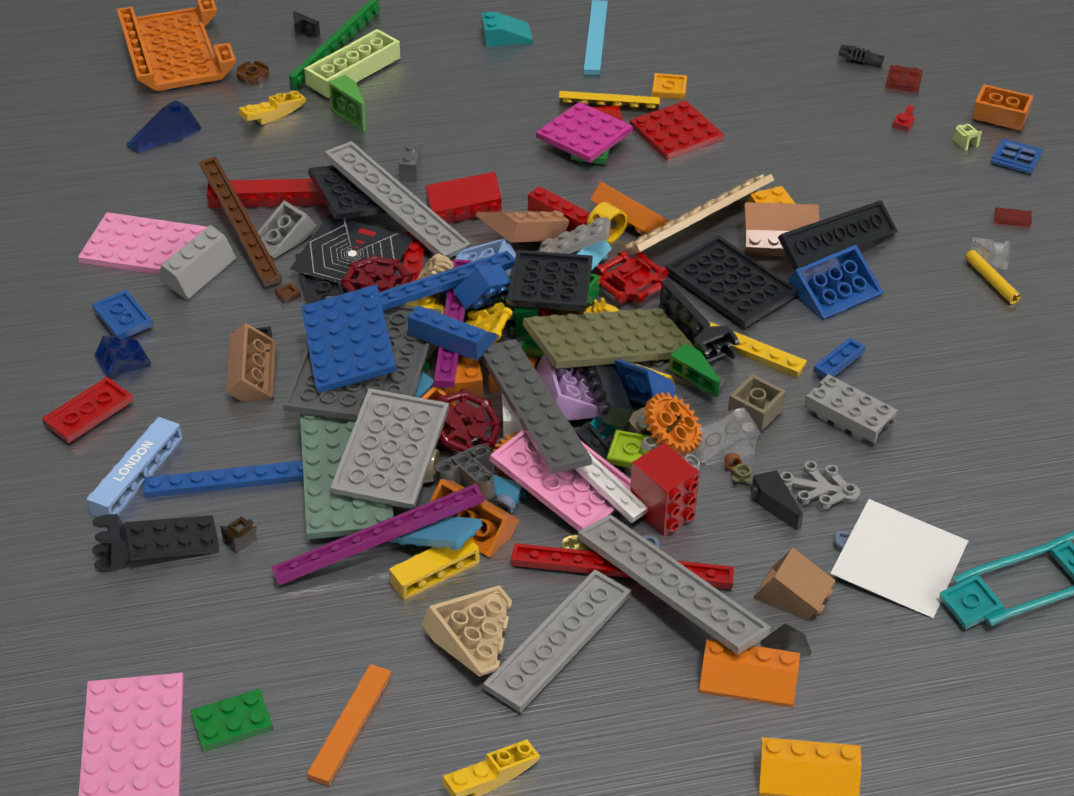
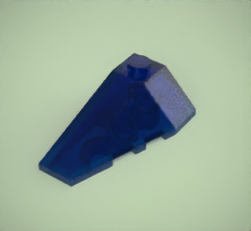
M175 100L164 106L126 146L136 153H141L158 147V144L162 142L171 143L173 139L181 136L183 139L201 130V126L188 106Z

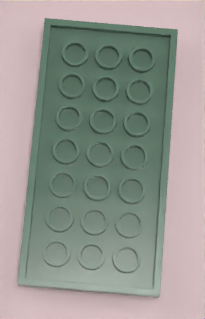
M300 413L307 539L348 536L393 517L392 505L331 493L330 487L356 420Z

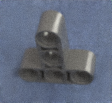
M477 445L437 463L435 466L437 483H439L440 479H445L458 484L462 483L466 487L477 484L485 500L495 497L494 476L489 471L492 468V462L489 461L491 455L489 446Z

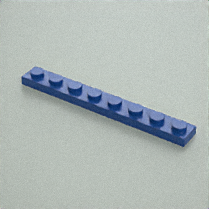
M504 251L379 292L383 311L457 287L477 267L500 264L503 270L506 271L513 268L515 258L508 251Z
M303 461L144 477L145 498L300 482L304 481Z

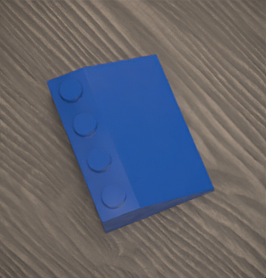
M857 245L796 269L788 278L789 283L799 289L798 297L822 320L884 293Z

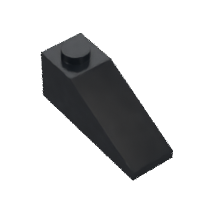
M774 470L754 475L752 485H750L751 495L756 497L758 503L794 529L800 530L803 513L778 471Z

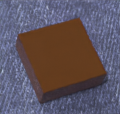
M291 282L275 289V295L284 304L301 298V292Z

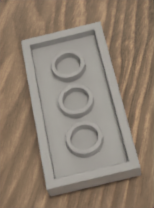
M600 217L588 225L578 226L571 232L565 231L559 237L554 239L548 238L541 243L539 252L571 254L608 239L611 222L608 217L603 219Z

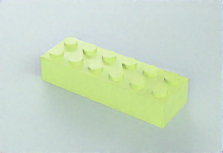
M376 29L304 68L306 85L329 98V82L346 75L357 83L399 59L400 41Z

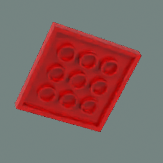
M686 100L630 120V125L633 126V129L666 160L724 140V133Z

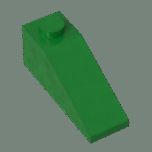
M684 343L670 355V371L715 397L719 396L721 380L700 351Z

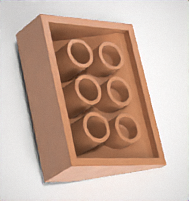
M745 202L744 253L759 256H787L777 237L785 232L820 221L818 205Z
M559 211L476 213L478 218L509 242L544 241L548 238L554 239L565 232L569 224V220Z

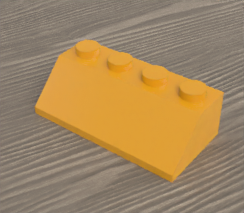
M762 737L759 753L760 796H859L861 745Z

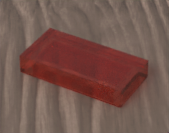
M995 207L994 223L1031 227L1032 211Z

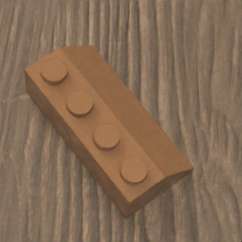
M247 323L242 324L230 334L226 393L240 401L272 400L276 340Z

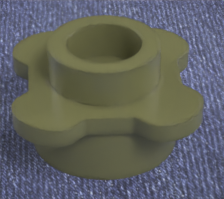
M738 464L732 468L734 473L732 481L740 483H751L753 481L751 477L753 469L749 465Z

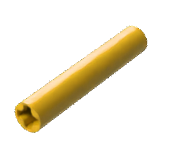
M971 250L966 254L965 259L1010 304H1015L1019 301L1021 295L975 250Z

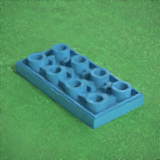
M448 516L433 524L418 528L414 532L396 537L389 542L399 543L400 545L414 544L417 547L433 546V548L444 547L458 550L463 546L464 542L475 535V532L481 528L482 522L481 519Z

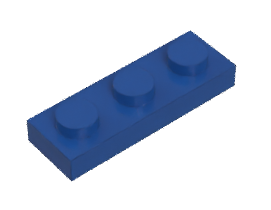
M849 338L814 365L813 372L822 378H825L828 374L835 377L864 354L866 346Z

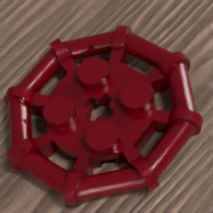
M374 254L372 257L364 260L351 262L348 265L344 278L341 279V286L348 292L356 291V287L363 289L377 285L379 292L394 288L396 284L401 286L411 282L412 274L407 272L399 259L377 257ZM397 270L400 275L396 276L394 272ZM354 274L358 276L357 279H352Z
M461 389L458 392L444 396L439 395L436 398V401L449 403V411L443 425L445 428H448L449 435L442 428L439 436L443 447L447 446L456 451L463 452L474 447L472 442L477 440L481 442L478 445L483 444L489 446L490 450L495 449L500 430L503 428V421L496 414L491 405V400H486L467 392L466 389ZM459 400V402L455 406H451V404L449 403ZM467 400L479 405L480 407L476 408L472 405L467 404ZM484 410L488 414L491 421L486 420V414L484 413ZM463 421H467L470 425L464 426ZM486 429L492 430L490 437L484 435Z

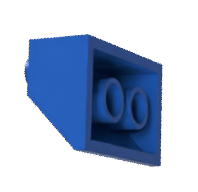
M621 359L615 360L617 371L628 399L647 405V401L661 392L664 394L670 393L671 397L675 395L676 389L672 380L651 369Z

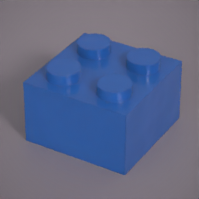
M500 264L477 267L453 291L465 309H478L481 306L489 307L495 302L494 299L497 296L504 294L508 290L507 287L510 285L511 280Z

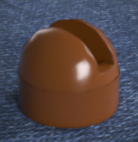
M729 453L725 456L724 462L730 471L736 465L742 464L740 456L736 453Z

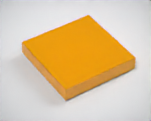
M655 73L652 97L685 99L687 76Z

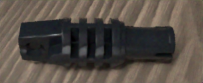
M841 45L839 49V56L851 61L863 62V64L873 63L882 66L885 56L871 53L868 49L856 48V46Z

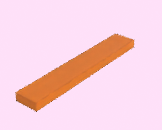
M372 664L369 665L308 770L307 779L330 786L392 677L390 670Z

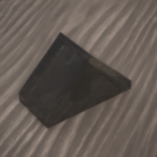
M786 623L761 640L760 643L761 647L800 653V657L809 656L812 653L805 634Z

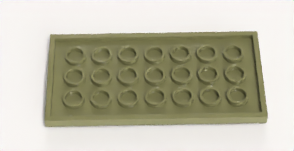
M661 308L620 310L615 312L603 311L601 313L587 312L585 314L544 317L533 316L523 320V326L555 369L616 364V359L627 362L670 359V355L684 343L694 348L692 343L668 315L664 314Z

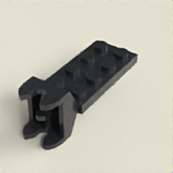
M669 279L661 281L659 308L664 311V314L668 315L692 343L694 348L703 354L707 362L725 355L731 359L738 358L735 349L732 347V345H739L736 334L728 326H710V322Z
M117 514L98 516L93 520V526L107 528V531L95 534V540L100 542V544L92 548V553L108 556V558L99 559L94 562V567L98 570H120L128 558L130 560L219 552V542L213 515L125 522L124 524Z

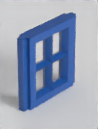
M1003 138L990 163L1032 174L1042 156L1043 149ZM1007 148L1018 152L1015 153L1004 149ZM1020 153H1025V154H1028V155H1032L1033 158H1032V157H1029V156L1022 155V154H1020ZM1001 155L1008 156L1014 159L1011 160L1008 158L1001 157ZM1017 159H1018V160L1025 161V162H1029L1030 164H1025V163H1022V162H1018Z

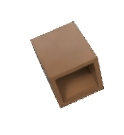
M792 547L771 567L753 597L768 605L808 620L811 616H818L825 607L822 603L833 593L834 590L831 587L836 580Z

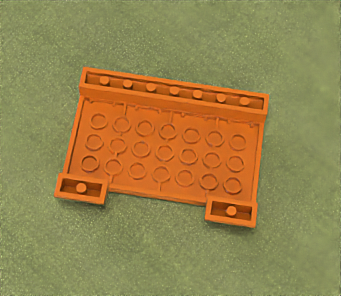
M196 0L197 7L139 17L135 16L133 6L117 9L138 81L156 91H165L176 87L182 88L193 84L215 82L225 77L236 64V58L230 43L213 45L214 52L211 47L205 26L217 13L214 0Z

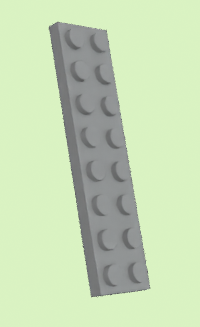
M594 570L514 651L498 670L483 683V689L521 713L631 597V590Z

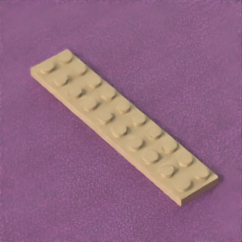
M761 174L744 181L743 184L731 188L730 191L718 195L717 198L706 201L702 206H697L691 209L690 212L678 216L677 219L665 223L664 226L655 228L650 233L638 237L637 240L623 245L624 249L621 251H626L629 256L643 251L774 181L772 174L767 176Z

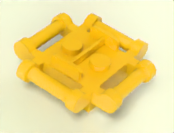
M502 302L496 303L493 307L469 311L468 320L465 323L496 334L497 339L493 342L495 344L500 340L506 325L505 323L512 316V310L505 307Z

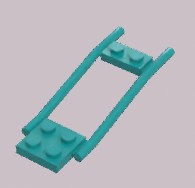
M1074 530L1043 545L971 568L952 577L955 585L940 592L939 598L966 630L985 620L992 627L1010 617L1073 596L1074 586L1005 609L1002 602L979 575L1050 551L1051 556L1074 580V544L1071 542L1074 540Z

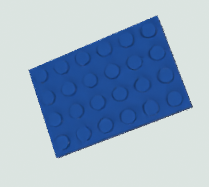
M377 285L301 306L318 394L397 371Z

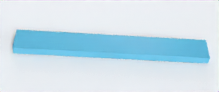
M592 0L584 63L585 75H600L608 1Z

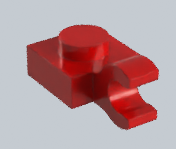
M908 105L904 114L899 113L894 119L892 127L908 132L915 121V117H913L915 106Z

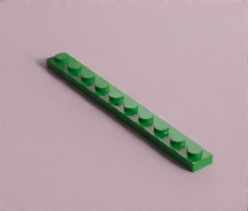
M369 0L289 75L290 90L297 91L306 82L304 68L341 49L380 12L379 0Z

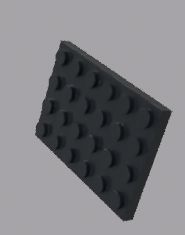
M719 235L665 266L668 269L669 275L744 328L795 298L799 293V289Z

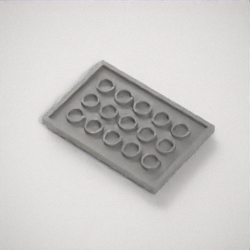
M369 388L330 487L331 493L414 509L449 411V403Z

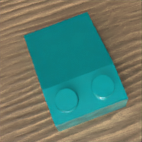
M489 11L481 13V31L486 47L533 43L527 22L498 12Z

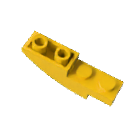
M290 91L284 94L278 93L269 96L268 102L239 107L238 114L246 121L256 120L262 125L292 113L306 102V98L298 91Z
M528 739L486 754L485 761L444 775L441 783L451 796H467L469 794L471 796H482L523 773L540 759V755Z

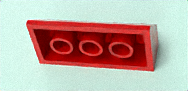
M495 171L425 185L426 205L448 224L478 218L476 216L477 212L502 211V198Z
M541 186L528 194V211H559L563 213L564 217L569 220L566 231L571 232L580 225H587L590 212Z

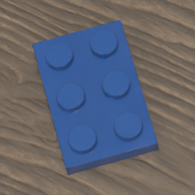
M127 290L92 304L94 312L118 341L153 327L152 319Z

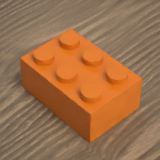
M983 84L975 101L972 119L1022 131L1030 113L1033 96Z

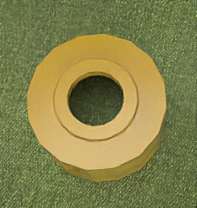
M602 202L589 215L587 225L592 223L598 215L602 219L608 217L610 222L616 221V227L614 229L610 228L609 238L605 239L608 244H612L623 234L628 218L627 214L609 202Z

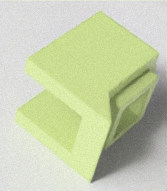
M969 123L958 125L954 130L953 141L965 151L968 150L969 142L978 147L982 131H977Z

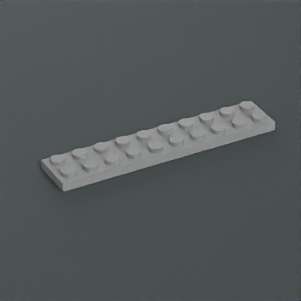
M352 141L324 151V158L435 255L439 253L451 258L461 253L464 249L470 248L471 243Z
M608 515L578 532V539L736 654H740L770 634L771 627L612 515Z

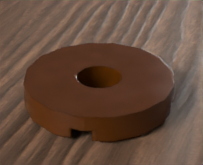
M260 61L242 63L236 70L238 80L246 84L263 82L270 74L268 65Z

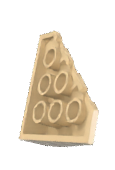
M498 585L429 606L421 626L436 644L480 677L497 671L500 661L497 660V657L503 649L505 638H502V632L507 629L509 616H506V612L510 610L512 600L501 586Z

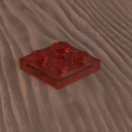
M890 65L885 88L918 93L923 70L915 67L908 68L900 65Z

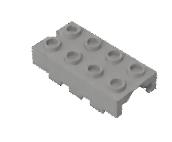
M829 374L819 383V388L815 387L806 395L805 407L816 412L818 418L825 422L831 420L835 422L834 426L845 432L848 429L852 431V436L861 441L865 438L873 443L877 441L878 434L887 422L893 424L896 421L898 413L897 409Z

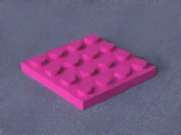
M578 102L536 132V138L590 163L633 132V126Z

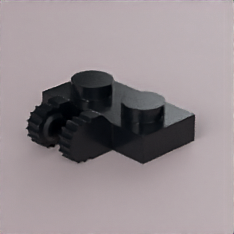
M589 421L586 422L575 433L585 445L607 461L610 450L608 443L614 438V435L610 434L603 439L600 434L605 430L606 426L602 424L598 429H595Z

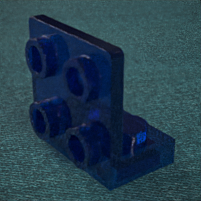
M102 336L94 354L106 376L110 379L116 378L121 370L122 363L150 366L151 364L140 343L133 338L123 339L116 336Z

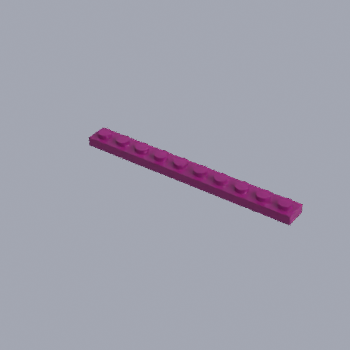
M452 259L455 268L471 263V260ZM456 287L450 288L447 292L444 315L464 322L465 308L453 291ZM439 347L434 387L455 388L459 354Z
M474 484L271 566L279 586L303 575L311 574L325 566H330L342 559L352 557L364 550L372 549L379 544L394 540L396 537L414 532L418 528L433 524L445 517L453 516L460 511L475 507L485 501L477 484Z

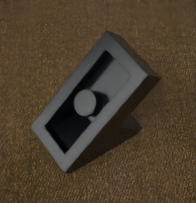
M296 11L293 12L295 38L303 33L315 38L320 36L319 21Z

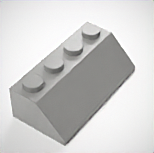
M210 225L161 265L158 279L188 301L236 260V256L225 235Z

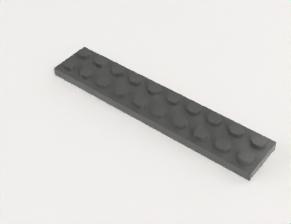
M507 340L492 344L481 356V359L550 473L555 474L592 465L590 454L517 340Z

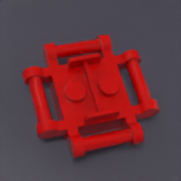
M621 251L608 262L594 267L596 275L600 276L599 288L601 287L613 295L619 303L626 301L628 304L633 302L641 304L645 301V298L661 290V281L666 280L665 277L668 275V269L658 266L648 259L643 252H638L634 258H630L626 251ZM623 263L622 265L616 267L615 269H613V270H611V271H609V272L607 271V270H609L610 268L616 266L617 264Z

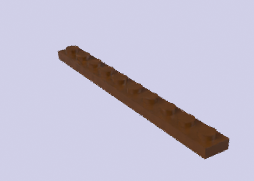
M217 157L200 161V168L264 287L282 282V276Z

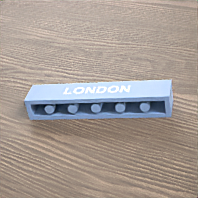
M158 417L149 426L148 430L138 438L134 446L125 453L119 463L113 467L112 471L101 480L98 487L89 494L86 500L90 514L97 517L108 514L118 515L143 486L144 477H150L182 440L180 424Z

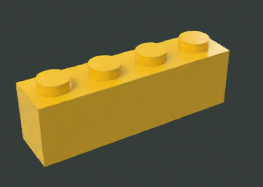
M471 538L464 542L463 546L458 550L432 547L390 568V584L401 598L406 600L480 563L479 548Z

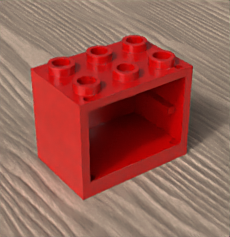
M665 443L632 462L630 491L648 507L647 513L642 518L662 536L676 531L679 526L690 522L696 516L700 474L696 468Z

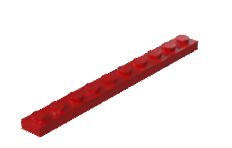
M514 543L511 557V565L586 574H591L594 570H597L605 576L631 578L597 552ZM677 561L715 588L732 589L733 566Z

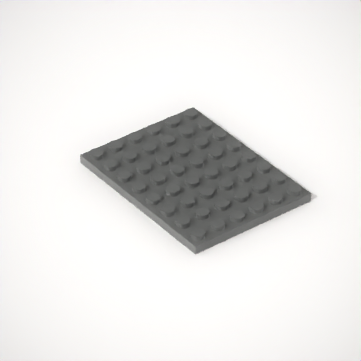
M399 305L384 311L397 371L318 394L307 344L283 403V410L357 420L369 388L414 397L432 345L429 342L408 335L407 316L416 306ZM428 308L430 310L441 313L440 309Z

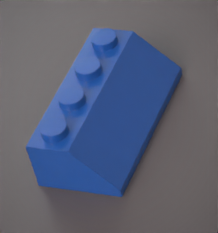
M419 305L407 316L408 335L478 361L497 339V335Z

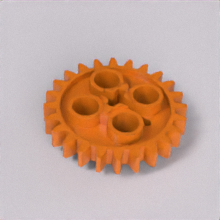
M661 392L646 402L647 405L644 407L646 411L643 415L647 419L644 420V423L649 424L647 430L653 432L651 438H657V445L665 443L679 455L682 453L683 456L688 453L690 454L700 446L699 443L702 441L700 436L703 432L698 429L702 425L696 422L699 418L693 416L695 411H690L689 404L684 405L683 399L678 401L676 395L671 397L670 393L664 394ZM670 425H672L671 428H670V430H669L668 432H666V430L668 429V427H669Z

